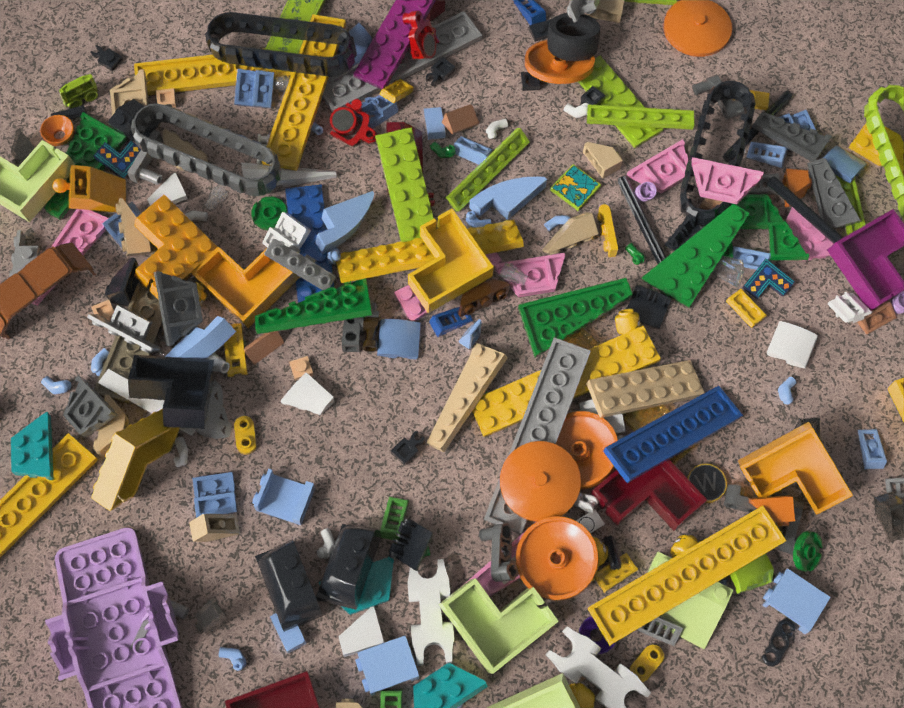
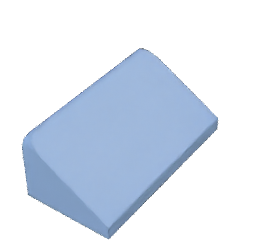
M462 136L454 143L456 155L476 164L482 163L493 151Z
M733 246V260L730 261V265L756 270L764 259L769 260L770 253Z

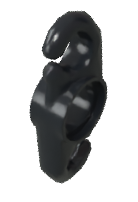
M783 619L777 623L769 638V645L765 649V653H773L775 655V660L769 661L766 654L762 655L763 662L770 667L780 663L789 647V639L793 636L792 632L785 633L782 629V626L787 624L790 626L791 631H795V625L789 619ZM775 637L783 639V648L775 647L773 643Z

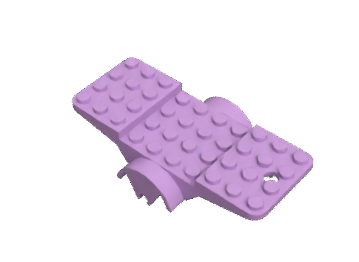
M123 528L60 549L55 555V563L63 601L62 615L45 620L51 632L48 639V645H50L52 650L50 655L60 671L59 681L77 675V679L85 694L88 708H182L173 670L165 648L166 644L179 640L174 611L163 582L149 586V579L136 532L131 528ZM148 620L149 623L144 627L145 630H148L145 638H139L133 643L143 621ZM139 641H143L139 650L136 651V644Z

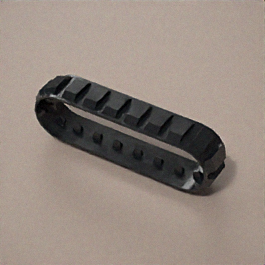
M225 12L211 20L205 33L206 43L213 56L229 64L335 77L345 74L355 63L354 58L357 56L354 38L350 36L349 31L333 24ZM243 32L344 46V50L333 57H319L220 44L219 41L229 33Z
M737 81L721 82L708 92L689 155V162L686 166L685 178L682 181L679 197L680 210L682 213H685L686 217H690L698 225L706 226L731 206V203L722 202L713 209L703 210L694 207L692 200L688 199L687 195L688 192H693L694 186L691 185L692 177L695 176L691 164L692 157L702 159V154L699 153L701 145H705L707 141L703 136L705 130H710L711 124L707 122L708 117L714 114L715 109L713 105L723 99L740 101L747 110V113L741 115V120L744 121L743 129H738L736 134L740 136L739 144L733 145L732 149L737 152L735 160H730L728 164L741 167L754 117L755 98L747 86Z

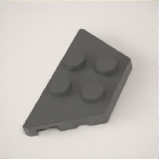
M157 271L154 272L166 344L171 346L180 337L189 333L193 327L203 322L198 290L194 282L182 280L181 278Z
M77 375L75 381L79 382L75 393L71 392L63 416L81 436L88 437L116 417L117 413L83 377Z

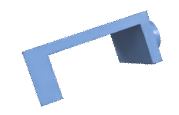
M268 469L267 474H263L261 478L259 493L256 492L252 503L255 510L302 525L315 490L314 483L306 481L304 485L274 475L273 471Z
M788 568L783 573L779 571L773 580L776 583L773 589L769 588L763 596L765 602L762 606L765 608L769 605L800 625L798 630L806 634L811 631L829 601L830 596Z
M406 636L357 652L359 658L355 659L359 672H364L366 679H363L362 683L365 692L370 691L371 696L375 695V692L408 680L414 681L419 679Z

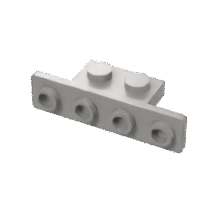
M571 0L567 7L568 16L575 23L580 15L595 12L600 0Z
M17 230V236L14 237L15 252L12 253L11 257L13 268L10 270L9 277L18 273L29 262L40 255V248L38 246H25L26 236L22 230Z
M272 239L264 252L265 256L321 290L330 288L336 278L335 275L315 264L316 260L306 254L304 257L299 254L301 250L293 245L288 247L280 241Z
M121 305L116 306L110 321L98 314H88L87 316L88 319L92 320L93 325L109 329L108 332L112 335H121L125 338L124 341L133 345L138 344L141 346L140 349L147 353L160 350L159 346L145 340L153 322Z

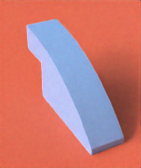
M522 177L498 183L470 199L469 208L480 217L491 207H494L508 220L546 188L547 179L545 177Z
M373 191L324 209L322 220L328 230L318 233L315 242L322 254L335 249L356 232L369 211L374 197Z
M217 316L205 330L193 327L165 357L206 359L219 349L236 331L225 318Z

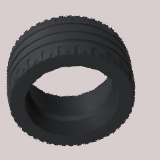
M563 13L550 21L547 44L549 51L555 57L566 61L587 60L597 53L600 42V24L596 19L582 14L578 21L574 23L573 19L568 16V13Z

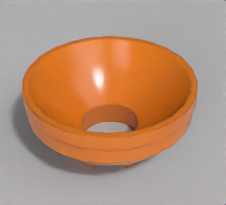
M54 115L42 123L40 133L48 144L61 146L73 138L74 126L68 117ZM59 131L65 132V136L62 139H56L55 134Z

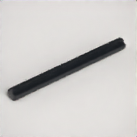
M784 91L764 113L775 116L791 100L792 93ZM752 125L746 145L759 133V131L752 128ZM740 138L733 145L739 144ZM733 145L723 155V159L727 162L733 160L737 152L732 150Z
M627 176L619 177L618 184L657 264H659L667 257Z
M772 176L767 181V185L833 244L843 238L775 176Z

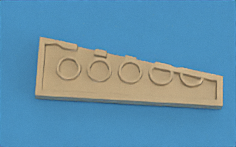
M478 343L475 345L427 441L430 446L445 452L508 357L504 353Z

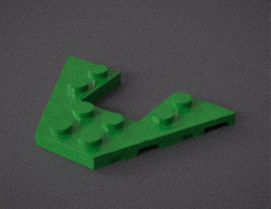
M747 194L738 204H735L750 213L740 229H768L770 260L809 259V254H806L799 244V239L793 235L792 229L781 218L778 209L772 204V200L767 194ZM732 242L720 261L733 260Z

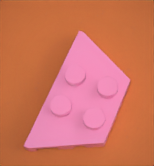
M682 139L627 172V176L641 184L644 182L653 183L656 186L657 192L661 194L679 184L685 178V170L688 163V156L684 149V140Z
M692 157L691 164L700 197L738 204L763 178L764 172Z
M792 207L785 221L792 229L793 235L799 239V244L806 254H809L808 260L831 256L827 249L833 243Z
M565 253L494 264V269L505 282L510 284V288L518 298L555 292Z

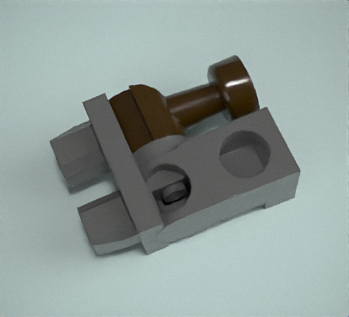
M370 303L371 316L344 320L342 352H360V333H366V340L363 341L362 347L364 351L375 352L378 350L375 333L379 330V310H377L376 303Z

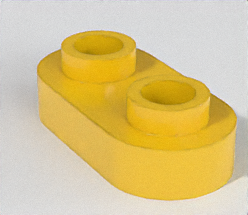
M241 416L234 423L236 447L241 454L249 455L255 451L257 446L255 426L250 417ZM247 423V426L243 428L241 424ZM248 441L249 445L243 446V442Z
M657 645L647 646L632 663L629 670L637 675L641 682H645L664 659L663 650ZM651 652H655L657 654L656 659H653L650 656ZM637 668H643L644 674L640 675L637 672Z

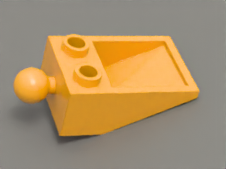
M71 165L69 183L62 178H58L52 184L54 191L57 193H64L66 190H69V208L116 212V204H119V198H123L126 202V179L89 166Z

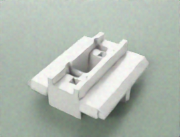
M845 292L842 296L836 295V299L828 302V305L836 312V317H840L845 323L861 321L864 319V316L872 313L854 293L848 294Z

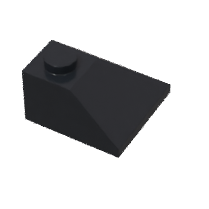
M132 99L118 107L107 123L113 129L136 143L131 131L132 120L135 118L136 113L145 106ZM160 123L149 126L143 133V136L146 135L149 138L153 129L156 130Z
M132 257L111 279L110 285H107L105 295L111 303L129 306L139 282L134 276L136 268L139 266L136 258Z

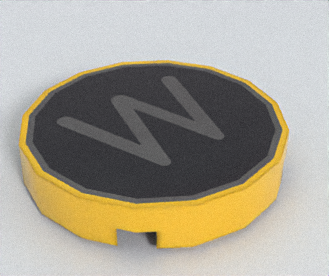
M711 464L695 466L687 477L707 499L705 503L718 501L724 495L727 488L724 473L718 467Z

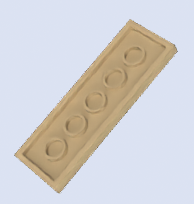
M691 360L591 379L586 383L600 418L694 399L705 393Z

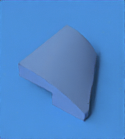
M360 23L349 31L350 36L354 38L357 56L354 58L355 63L352 66L360 63L373 40ZM339 45L338 52L341 53L344 50V46Z
M381 95L365 98V102H362L361 106L363 112L369 116L374 115V117L370 118L368 126L372 129L398 113L397 102L392 103ZM355 113L363 121V117Z

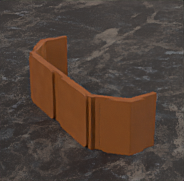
M72 242L48 248L29 262L22 270L0 284V336L2 338L10 339L6 329L12 317L69 274L89 270L94 276L96 275L93 271L94 268Z

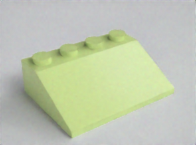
M657 552L647 573L672 558ZM717 582L661 616L683 627L679 637L705 649L728 604L733 589ZM671 628L670 632L674 634L675 629Z

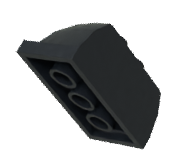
M342 524L316 595L318 601L357 610L381 539V532L378 529Z
M293 539L255 556L283 632L323 616Z

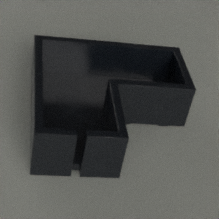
M134 355L128 377L129 398L164 400L163 427L205 429L214 382V360Z

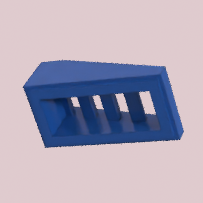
M513 0L530 25L546 21V11L535 0H528L529 3L525 5L521 3L525 0Z
M459 307L433 315L429 323L436 336L439 337L472 322V317L465 315L467 319L461 320L458 315ZM452 315L455 316L457 322H454ZM445 318L449 321V325H447Z

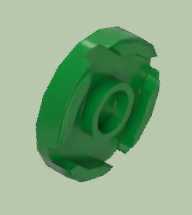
M273 196L264 197L253 205L251 217L256 226L268 231L270 227L275 228L282 212L288 213V209L281 199Z
M805 531L797 538L793 550V561L798 570L811 572L818 566L822 554L819 553L820 548L823 547L818 533Z

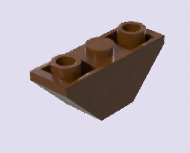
M489 278L466 291L462 295L458 315L460 318L465 315H471L478 309L486 308L496 301L504 300L508 296L510 284L505 281Z

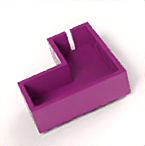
M894 209L840 239L827 249L859 298L871 311L904 291V280L888 259L890 255L904 248V223Z

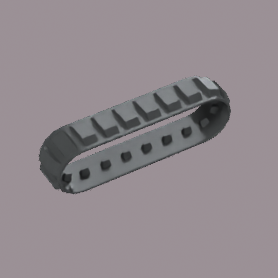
M156 103L141 108L132 120L131 131L134 140L143 152H147L150 156L159 160H165L171 165L182 167L183 170L188 172H194L205 179H211L217 184L228 186L234 191L245 193L249 196H262L276 188L277 182L281 180L280 162L278 161L277 154L270 147L267 148L260 142L250 140L228 129L198 119L196 116ZM155 123H170L261 160L272 167H269L268 173L260 178H245L152 140L146 135L143 136V133L149 126Z

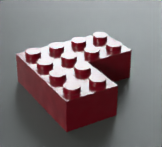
M670 460L629 483L616 470L594 488L591 493L592 496L598 499L597 505L601 509L606 508L605 514L616 526L647 502L673 531L697 512L707 501L700 491Z
M308 671L224 701L226 708H320Z

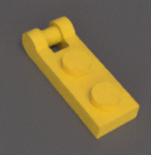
M603 204L599 207L597 219L602 222V225H600L601 236L604 235L605 237L603 248L605 252H608V257H616L618 245L611 211L608 205Z
M230 324L236 332L224 343L226 362L230 365L227 371L228 377H234V374L248 375L242 324ZM240 362V366L233 367V363Z

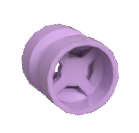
M644 182L638 185L634 192L639 201L646 202L656 195L657 189L653 183Z
M903 291L890 300L894 312L897 314L904 313Z

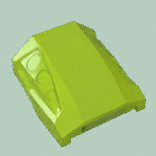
M91 74L81 76L65 84L59 90L66 108L81 106L83 99L91 102L98 97L97 85Z
M764 554L730 574L737 594L771 583L774 568L767 554Z

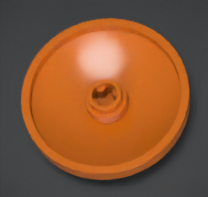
M680 0L676 2L666 13L663 24L664 33L669 43L678 51L696 57H705L718 53L727 45L732 33V23L729 15L721 6L710 0Z
M547 40L532 45L525 54V67L527 71L535 78L548 83H575L587 78L594 70V56L581 61H566L557 58L549 51Z
M576 411L567 413L556 445L565 449L575 460L581 477L580 489H587L600 484L615 469L603 452L605 447L618 441L613 427L604 418H600L599 415L591 412Z
M534 441L521 445L507 457L501 470L500 489L504 501L515 514L532 522L548 517L563 516L572 508L580 492L581 477L575 460L565 449L554 443Z
M555 516L537 521L524 532L517 546L516 566L521 580L528 588L534 587L538 594L545 599L567 600L581 594L592 583L598 570L599 553L594 538L582 524L567 517Z

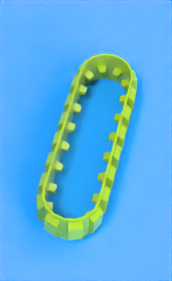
M889 84L886 88L880 87L870 96L869 102L864 106V117L867 121L868 131L873 137L872 141L875 149L879 153L881 165L886 171L887 181L892 187V194L894 199L897 200L900 215L904 219V176L877 106V102L881 103L884 99H890L898 103L904 111V87Z

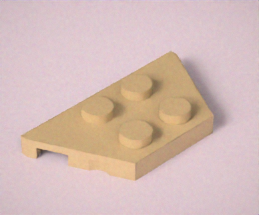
M144 69L139 70V73L134 77L127 78L120 85L110 89L112 115L118 107L132 99H135L144 106L149 105Z

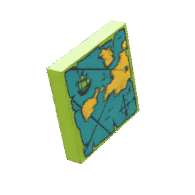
M573 164L553 184L550 191L579 211L601 188V184Z

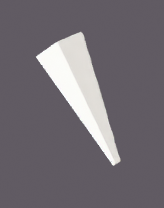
M241 163L243 177L250 179L266 175L269 167H272L263 164ZM281 168V180L277 182L276 186L283 185V187L336 178V171L298 168L297 171Z

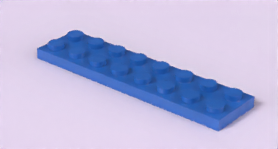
M322 184L285 188L288 214L311 230L299 249L301 250L299 254L304 257L306 254L316 260L315 264L332 273V265L328 262L327 258L328 252L322 254L315 243L318 233L327 230L322 220L325 209ZM301 277L296 281L298 303L304 301L306 296L322 291Z
M717 386L605 447L603 452L623 479L629 483L738 421L743 414L721 387Z

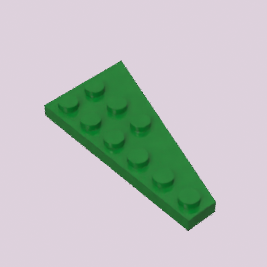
M82 112L80 124L76 127V134L73 141L70 142L66 154L69 155L75 165L89 166L102 171L105 166L93 157L104 142L118 152L127 141V138ZM66 190L64 193L56 192L46 203L45 211L55 218L62 220L71 209L69 208V190Z
M732 204L645 274L641 280L689 308L750 213Z
M366 278L352 283L351 281L345 282L344 286L339 288L330 287L306 296L302 302L296 303L293 301L288 303L289 306L286 308H275L256 315L255 329L257 334L371 316L372 312Z
M627 278L519 304L518 310L534 358L550 349L554 337L565 340L631 298L632 291Z

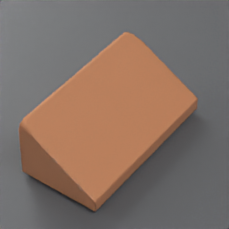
M470 104L447 112L442 123L453 135L478 125L479 121L473 106Z
M891 301L884 302L873 309L871 314L864 316L863 320L857 322L866 334L897 318Z
M278 331L264 333L246 346L244 352L246 357L255 365L284 344V341Z

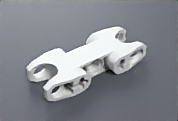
M438 559L437 573L432 578H423L418 574V571L412 568L409 571V602L419 601L421 624L411 625L412 646L416 655L417 666H423V653L430 645H439L444 650L446 664L452 663L453 624L451 622H442L441 607L438 605L441 603L440 600L450 596L449 577L445 569L444 559Z
M565 627L562 632L572 642L573 649L571 654L567 657H561L552 651L546 653V656L557 669L571 681L577 683L581 676H583L601 691L595 699L605 708H626L624 698L632 690L645 697L651 694V691L640 681L638 676L622 664H619L616 670L613 671L597 659L596 655L601 648L588 637L575 632L569 627Z

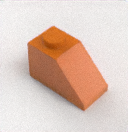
M786 168L782 183L801 199L805 196L807 189H810L812 180L809 178L808 170ZM784 200L785 207H789L790 205Z
M790 495L748 498L749 503L756 509L764 506L774 523H777V526L790 525L789 522L795 521L793 497Z

